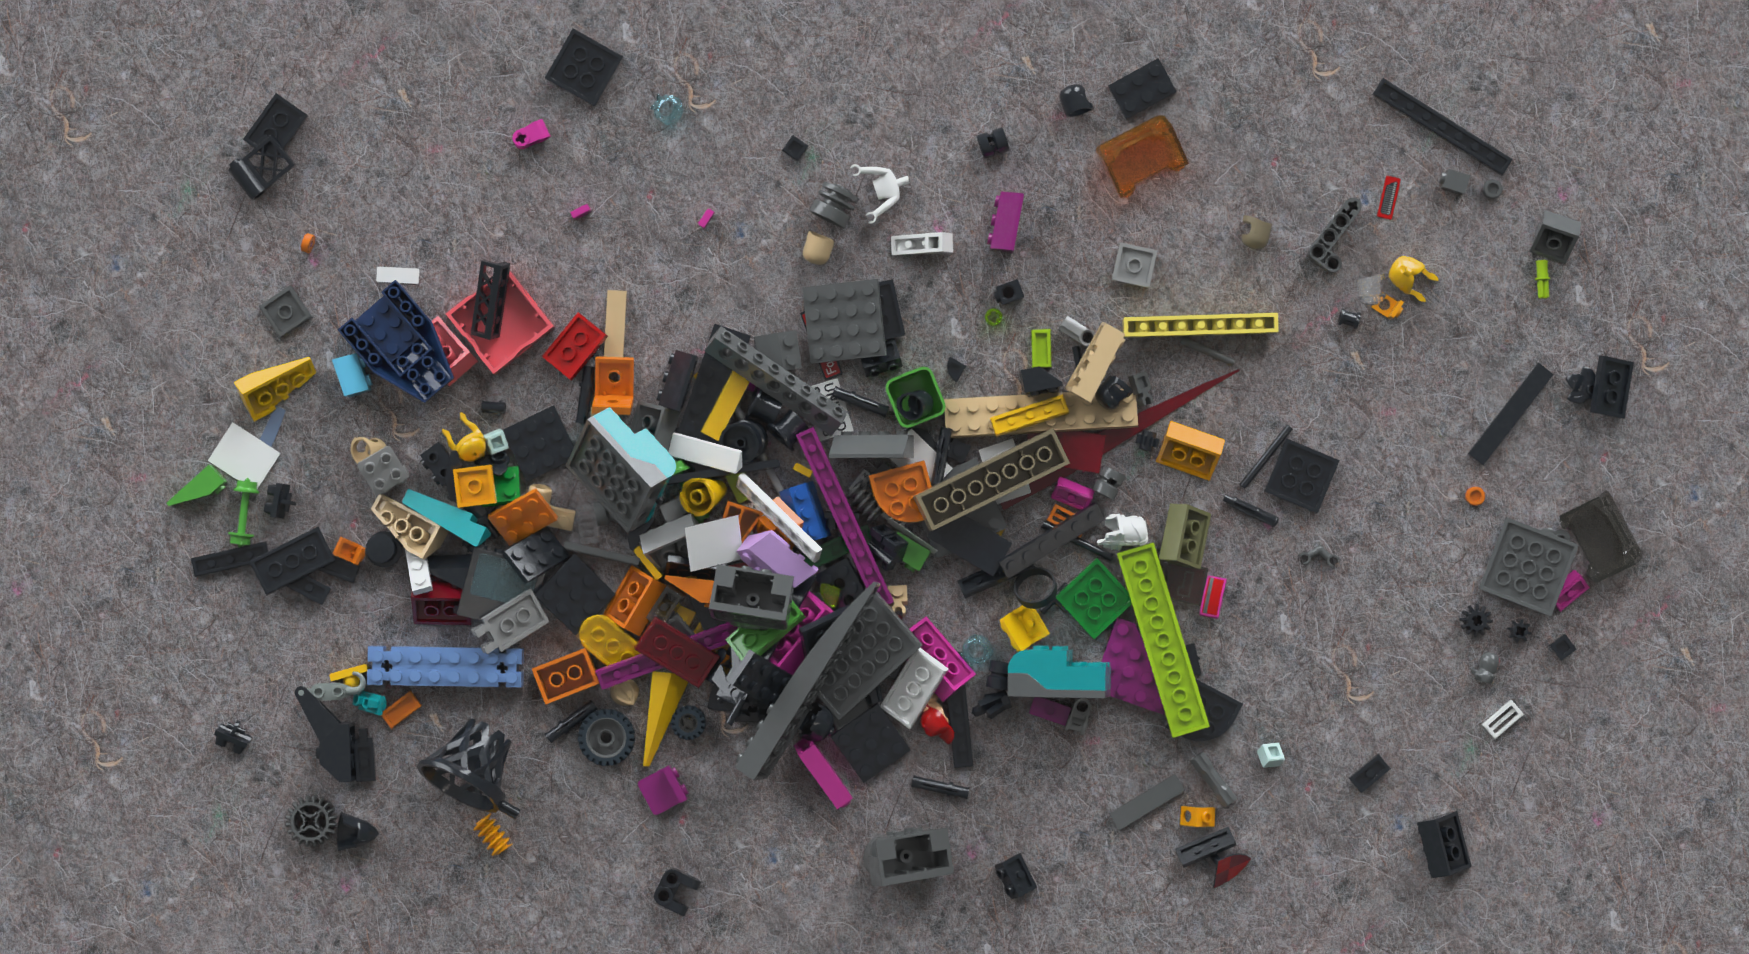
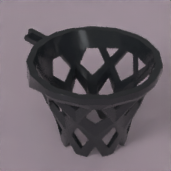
M469 719L445 746L426 759L420 760L417 764L419 773L429 783L465 805L490 813H496L499 810L513 819H516L520 812L519 808L505 801V794L501 790L504 764L512 742L510 739L504 742L505 734L500 730L489 736V724L483 721L475 725L476 720ZM474 739L473 745L469 746V741ZM450 773V781L442 776V774ZM455 776L466 781V783L460 787L455 784ZM473 786L474 792L468 791L466 789Z

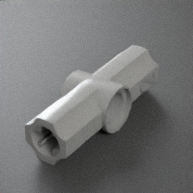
M1066 316L1058 329L1086 348H1088L1090 343H1085L1082 340L1083 334L1086 332L1090 333L1092 339L1095 335L1093 330L1086 328L1069 316Z

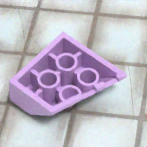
M773 530L747 536L736 551L742 561L749 567H752L753 570L761 571V569H768L772 573L794 576L793 588L819 570L815 565L809 566L804 561L805 557L803 555H797L791 551L790 545Z

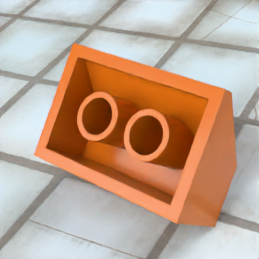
M631 565L603 615L612 619L622 628L640 636L668 586Z

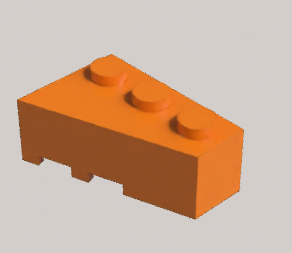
M727 501L722 519L738 515L743 543L758 522V519L763 516V513L759 510Z

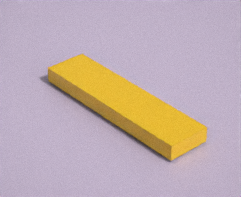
M732 371L701 430L702 433L716 441H719L722 431L726 428L749 384L748 380L735 371Z
M1062 394L991 417L990 421L995 435L998 437L1069 414V410Z

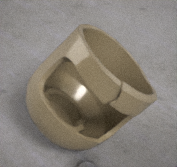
M1243 215V222L1251 224L1250 233L1247 235L1242 234L1241 236L1243 244L1253 249L1264 248L1268 244L1272 224L1252 216Z

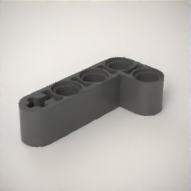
M1349 198L1342 204L1308 249L1309 259L1328 273H1335L1342 267V260L1331 249L1360 212L1362 204L1357 198ZM1355 203L1354 208L1356 210L1353 209L1348 215L1345 214L1350 207L1348 204ZM1337 217H1342L1345 220L1344 227L1336 225ZM1326 232H1330L1333 235L1332 242L1325 241L1324 234ZM1315 247L1320 248L1322 251V255L1319 258L1314 257L1312 253ZM1329 259H1334L1337 262L1336 269L1328 267Z

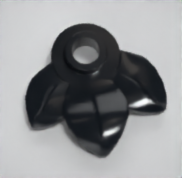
M1583 366L1580 374H1571L1566 377L1568 385L1573 390L1567 397L1570 402L1583 403L1588 398L1592 399L1593 393L1589 391V388L1594 386L1596 377L1592 369Z
M501 451L493 455H484L474 461V463L479 466L492 465L493 474L500 476L507 471L510 458L506 452Z

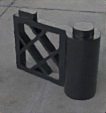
M265 134L257 141L259 145L243 159L239 160L237 158L229 164L230 168L228 171L252 201L264 194L271 185L296 165L273 135L268 136ZM270 141L275 146L274 154L265 153L266 145ZM254 155H261L260 166H254L249 159ZM265 156L274 157L273 168L264 167ZM278 157L284 158L289 165L284 169H277ZM264 169L273 170L272 179L268 183L263 178Z

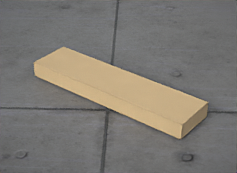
M607 290L605 334L608 337L605 340L604 357H624L627 291Z

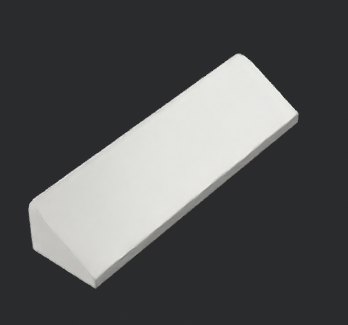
M675 432L672 434L669 454L673 457L734 474L742 468L741 450Z

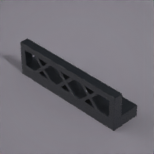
M481 260L471 335L488 340L500 337L511 263H494ZM486 266L494 268L491 278L486 274ZM486 284L491 289L490 295L487 297L483 292V287ZM484 302L488 307V312L485 315L480 309L481 304ZM480 321L485 325V333L477 331Z

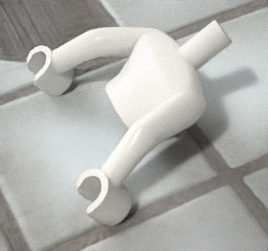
M854 164L850 168L857 167L859 172L852 176H858L859 174L881 175L876 180H873V185L878 200H888L875 211L868 212L865 215L872 214L874 216V220L868 222L873 224L876 221V217L887 211L899 200V187L910 182L908 176L896 179L890 169L860 167Z

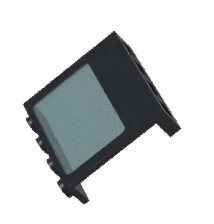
M482 544L477 547L470 546L469 549L472 550L471 559L458 606L454 605L453 613L481 620L483 616L529 588L535 594L542 587L545 573L525 585L502 555L505 550L495 548L494 551L487 550L488 546Z

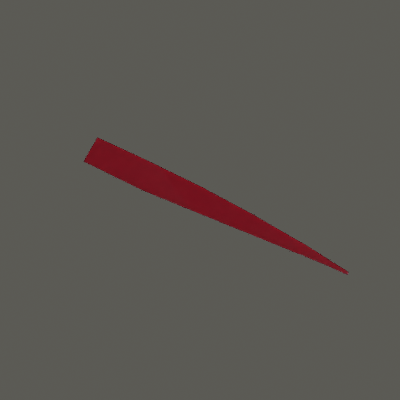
M1240 369L1194 387L1138 413V427L1105 429L1097 433L1106 436L1103 454L1239 372ZM1062 467L1029 483L1031 493L1000 503V505L1005 510L1056 483L1059 477L1065 478L1077 470Z

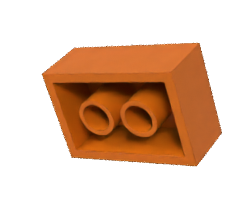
M586 648L532 668L545 705L600 684L595 672L596 668Z

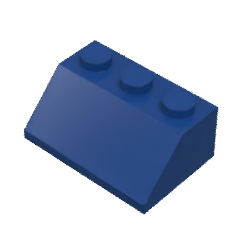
M814 481L779 492L781 500L804 521L802 530L815 541L831 535L830 530L827 528L826 518Z

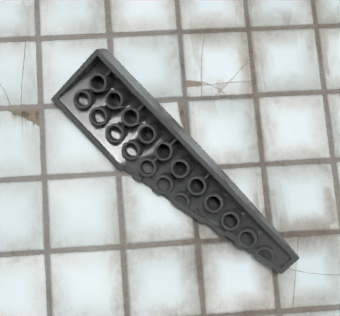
M873 582L862 592L812 648L775 704L772 703L767 709V717L757 725L756 730L758 731L754 737L751 736L747 741L745 752L740 753L737 757V765L735 766L737 770L752 780L768 779L811 710L808 705L816 701L819 695L817 689L825 685L828 679L826 673L834 669L847 646V643L844 641L851 637L856 630L853 625L862 619L865 614L863 608L870 605L881 585L879 582Z

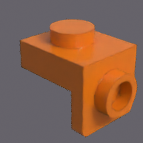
M340 536L332 554L355 565H359V562H362L365 557L366 548Z

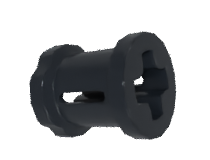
M1342 308L1338 325L1345 324L1357 329L1361 313L1348 312Z

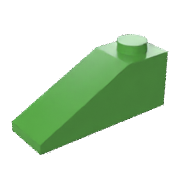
M209 464L166 504L168 506H175L214 495L215 493L218 495L226 488L224 485L227 483V480L213 465Z

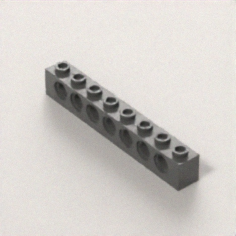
M722 326L711 337L704 350L830 436L841 426L848 413L841 406Z

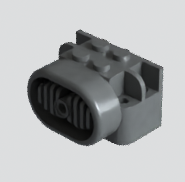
M717 564L709 604L710 615L714 619L727 621L739 628L787 630L792 606L794 576L772 573L768 569L757 571L749 566L738 568Z
M922 827L904 828L902 831H887L886 834L878 835L871 839L864 850V865L870 874L872 886L883 887L954 874L947 827L926 830L922 829Z

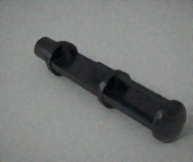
M1225 494L1223 502L1229 504L1231 508L1237 509L1272 527L1278 524V516L1270 514L1237 497Z

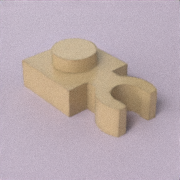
M907 585L888 586V590L894 600L893 603L888 605L892 606L891 608L894 612L901 611L902 617H905L906 608L904 605H908Z

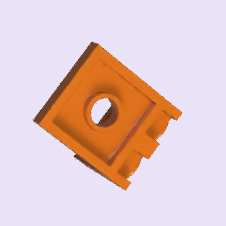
M596 356L595 397L592 404V414H598L610 407L617 415H631L634 403V358ZM616 372L620 375V379L613 381L610 379L609 374Z

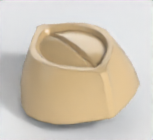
M631 679L612 686L610 694L616 704L630 706L635 704L639 689L636 682Z

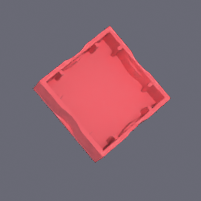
M509 271L500 337L488 340L471 335L477 292L466 297L446 313L447 317L469 341L478 356L494 375L498 374L555 328L511 271ZM488 284L484 285L483 292L485 293L486 297L489 296L491 292V289L489 288ZM484 302L481 304L480 309L485 315L488 312V307ZM480 321L477 331L485 333V325Z

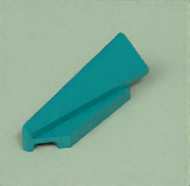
M410 489L407 490L402 500V503L475 547L482 544L491 535L487 527L476 523L478 519L472 513Z

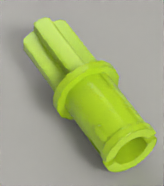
M1548 260L1536 261L1537 278H1535V281H1537L1538 298L1546 299L1549 298V280H1551L1548 276Z

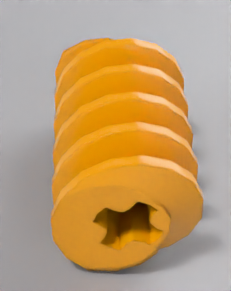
M489 813L476 823L473 830H480L478 837L485 836L482 843L489 842L487 850L494 849L491 855L495 856L512 844L507 845L510 838H502L505 831L498 832L501 826H493L496 819L489 820L492 814Z

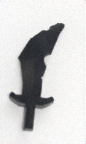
M454 450L449 457L450 465L446 468L445 484L450 501L457 504L453 469L463 467L459 460L458 452ZM482 505L462 507L478 519L477 524L487 527L494 539L500 536V533L488 519V515L496 510V506H492L489 511H486Z

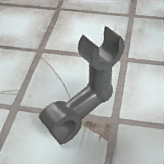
M1321 545L1308 552H1301L1298 555L1299 557L1302 555H1307L1308 557L1307 561L1302 564H1308L1317 555L1322 556L1331 567H1334L1330 563L1331 557L1339 560L1338 556L1330 554Z

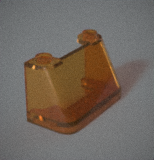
M1163 115L1153 117L1100 144L1096 148V152L1120 198L1131 196L1136 189L1135 184L1166 168L1180 171L1189 164L1172 124Z

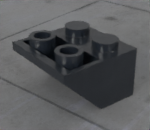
M1041 367L1024 369L1019 372L1023 394H1028V397L1040 395V391L1047 390V394L1058 392L1059 388L1063 386L1062 381Z

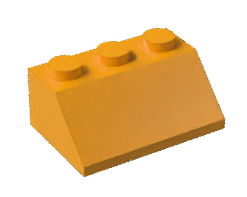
M1170 421L1155 462L1210 481L1221 456L1225 440Z

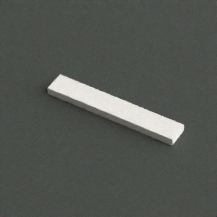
M744 472L740 474L736 487L812 562L818 561L822 548Z

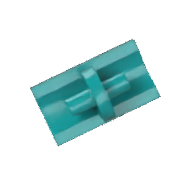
M362 691L361 694L354 695L352 705L358 706L359 710L382 715V711L387 706L385 696Z

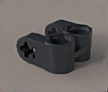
M669 868L663 874L654 893V900L657 904L681 916H685L689 907L673 898L680 884L698 890L702 881L677 868ZM668 874H676L678 877L677 882L670 883L667 879ZM660 891H667L669 898L667 900L660 899Z

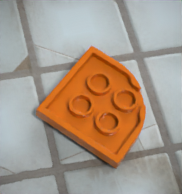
M924 460L868 476L874 498L884 513L901 522L911 523L924 520L913 498L914 495L932 487Z

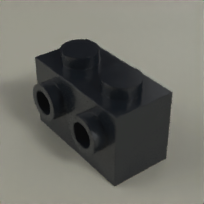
M437 442L420 455L422 458L420 462L426 470L430 469L434 475L431 477L437 485L446 486L445 476L446 468L450 465V454L441 442Z

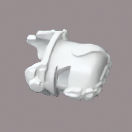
M1111 514L1105 518V526L1113 532L1106 533L1105 538L1098 540L1097 544L1120 551L1122 546H1143L1148 542L1146 522L1140 516L1125 517L1120 514Z

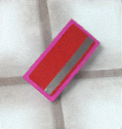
M1207 576L1200 616L1219 619L1227 579Z

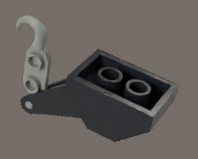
M359 672L352 673L360 679V684L357 687H350L343 683H317L310 689L306 686H299L294 692L320 742L319 748H316V759H319V764L338 782H352L356 780L354 754L355 721L341 722L321 701L341 700L350 695L361 693L366 686V680Z

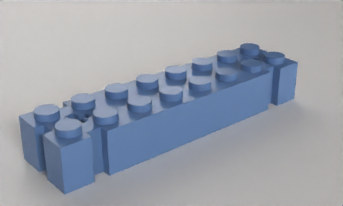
M368 646V662H372V669H367V685H385L386 680H390V685L499 687L500 682H506V687H523L524 671H519V664H524V648H507L506 653H501L496 648L489 654H486V652L483 653L481 647L392 646L391 651H386V646ZM386 660H389V664H392V668H389L390 671L384 667V663H387ZM501 662L508 666V670H505L506 673L499 669V666L502 665Z

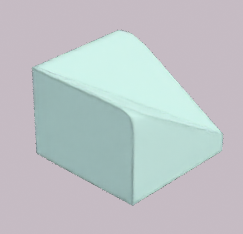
M497 429L483 435L489 454L493 455L509 448L503 430Z
M1279 743L1262 744L1257 750L1263 768L1280 766L1285 760Z

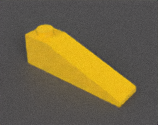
M307 357L251 373L235 381L234 384L255 422L272 413L280 401H285L289 398L288 394L295 388H300L316 374V370L311 358Z

